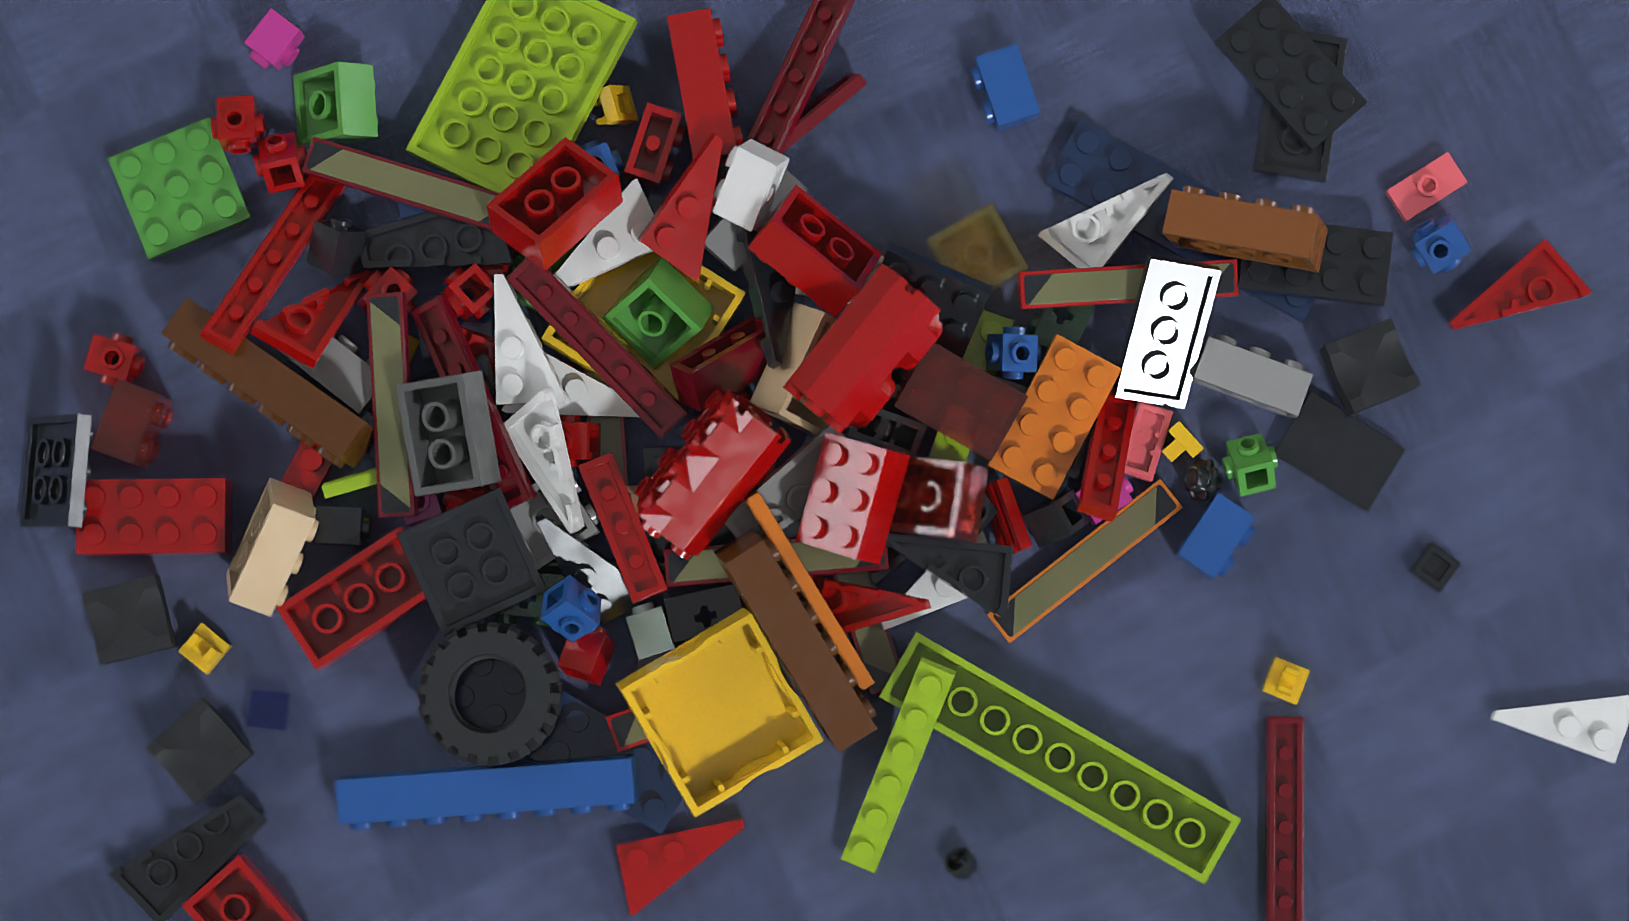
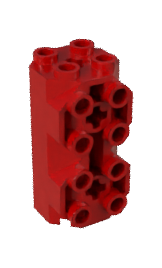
M883 263L783 385V388L799 401L805 396L806 399L802 404L818 417H822L826 413L827 416L824 421L840 434L846 427L855 426L856 428H862L867 426L895 391V382L891 379L892 370L899 367L904 370L914 368L942 333V323L939 321V312L941 310L919 290L911 287L908 284L909 282Z
M717 389L708 397L704 405L705 411L697 420L693 418L684 427L681 433V437L686 440L683 447L678 451L672 447L667 449L658 461V466L660 467L651 478L646 476L635 490V495L639 497L636 506L638 509L637 514L643 520L642 528L657 539L661 535L672 543L670 545L672 550L686 560L692 554L699 556L791 442L788 433L781 426L776 432L770 427L773 419L766 412L744 396L739 394L736 397L732 390L722 393Z

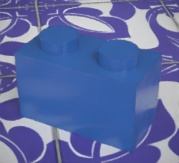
M1016 43L976 56L974 60L975 68L970 69V74L976 90H983L986 102L981 105L987 124L994 123L998 132L1038 119L1040 109L1018 44Z
M1217 493L1213 496L1174 556L1209 580L1215 579L1217 574L1224 577L1235 561L1230 555L1239 544L1244 547L1253 535L1255 528L1251 524L1256 517L1222 494Z

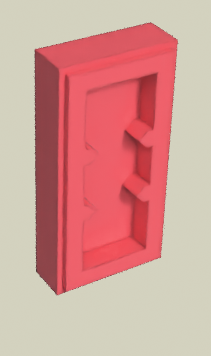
M1449 152L1394 185L1385 193L1405 223L1468 183Z
M1137 401L1125 475L1148 482L1153 481L1174 411Z

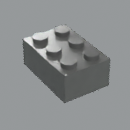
M482 370L395 385L415 496L478 487L501 481Z

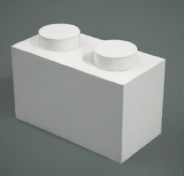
M752 139L739 146H735L726 161V166L730 167L727 176L719 182L715 189L713 198L717 201L712 212L751 232L763 225L790 158Z

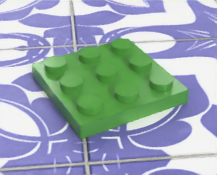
M210 117L108 158L150 261L252 220L226 152L223 150L218 139H213Z

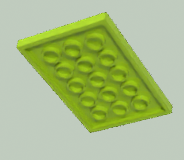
M486 0L409 142L406 151L475 186L501 193L564 137L575 143L602 88L609 79L638 24L636 18L597 0Z

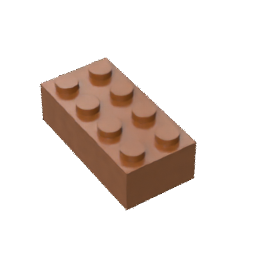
M1184 186L1183 191L1171 190L1162 233L1174 247L1319 273L1328 229L1320 216L1314 214L1315 209L1303 205H1293L1292 210L1278 208L1277 202L1267 199H1256L1255 203L1241 201V196L1221 192L1219 197L1205 195V190L1191 186Z

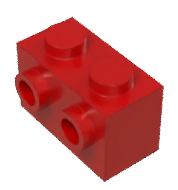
M647 102L624 171V179L630 181L638 179L639 184L658 190L660 181L668 183L674 161L668 160L672 146L680 147L686 128L679 125L682 117L681 113Z

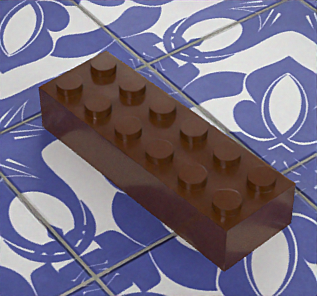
M186 297L161 332L162 335L171 340L167 347L193 365L199 360L200 362L196 368L224 386L228 380L229 384L226 389L251 406L258 401L259 404L255 409L281 427H283L285 422H288L289 425L285 429L287 432L311 448L315 442L319 444L315 451L340 468L347 463L355 469L374 443V428L248 339L244 338L234 355L201 339L200 332L212 314Z
M751 528L714 551L715 556L749 612L754 617L820 729L834 748L840 753L875 731L877 728L871 718L877 715L868 699L865 696L863 697L859 689L853 690L852 687L858 684L855 677L840 658L835 660L834 656L839 653L838 649L821 627L818 629L815 627L820 620L809 602L807 603L803 596L797 597L796 593L801 591V588L792 573L787 571L784 565L779 567L777 562L782 557L771 539L769 540L765 534L759 536Z

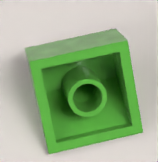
M337 61L293 75L298 146L305 145V147H310L313 136L340 145L356 144L378 137L373 65Z
M661 257L630 285L604 314L602 319L655 369L702 330L715 307Z

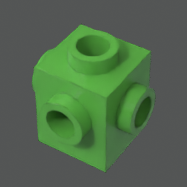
M1262 433L1226 441L1227 457L1222 458V465L1226 478H1233L1240 497L1276 488L1274 468L1278 467L1276 452L1273 446L1267 447Z

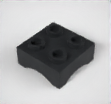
M1392 318L1327 343L1319 349L1348 417L1414 391L1421 385L1416 372L1404 353Z
M153 574L128 582L82 592L94 634L99 665H108L177 647L160 575Z
M200 698L182 717L146 747V750L173 777L194 804L200 803L255 754L206 698Z

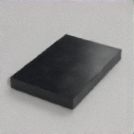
M1311 391L1302 404L1299 415L1291 422L1277 445L1275 452L1277 458L1364 512H1368L1406 449L1353 416L1348 417L1346 412Z

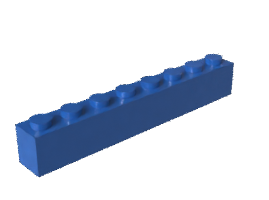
M635 754L515 762L492 766L474 765L342 775L335 780L338 825L350 824V830L372 828V822L386 821L387 827L409 825V820L423 819V824L426 825L440 824L446 822L445 817L460 816L461 822L482 820V814L497 813V819H512L519 817V812L534 811V816L537 817L551 816L556 814V809L570 808L571 814H583L593 812V806L607 805L608 811H622L630 809V804L635 803L639 799Z

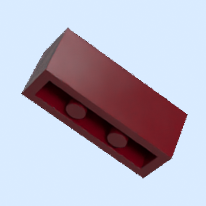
M753 315L669 364L680 403L703 412L706 409L704 408L706 400L715 390L718 389L722 393L728 390L739 393L748 384L762 376L768 363L761 346V341L766 338L762 319H755Z

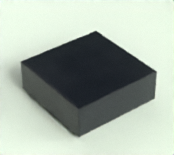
M1431 541L1408 572L1436 593H1440L1461 563Z

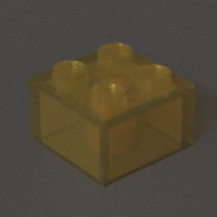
M992 203L931 236L926 242V246L935 262L992 285V291L1017 278V272L1027 271L1028 269L1025 260Z

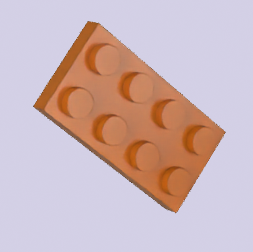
M1055 334L1037 367V372L1034 373L986 465L1053 500L1122 369L1068 339Z

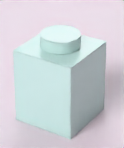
M653 602L632 608L634 615L626 617L639 660L676 648L662 606L655 608Z

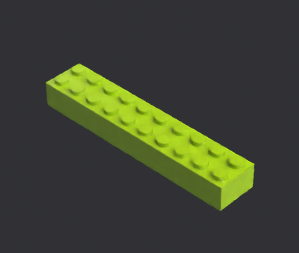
M918 632L914 634L880 693V699L901 710L922 657L957 671L934 730L1199 883H1206L1241 821L1239 817Z

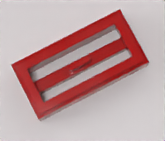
M1007 477L981 487L998 511L990 521L998 545L1014 546L1013 554L1032 547Z

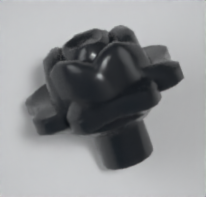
M1197 459L1195 465L1188 467L1187 474L1184 476L1186 490L1190 492L1191 500L1201 499L1207 501L1210 492L1213 493L1221 489L1223 480L1218 476L1219 471L1217 468H1214L1213 460L1207 459L1203 461L1202 459Z

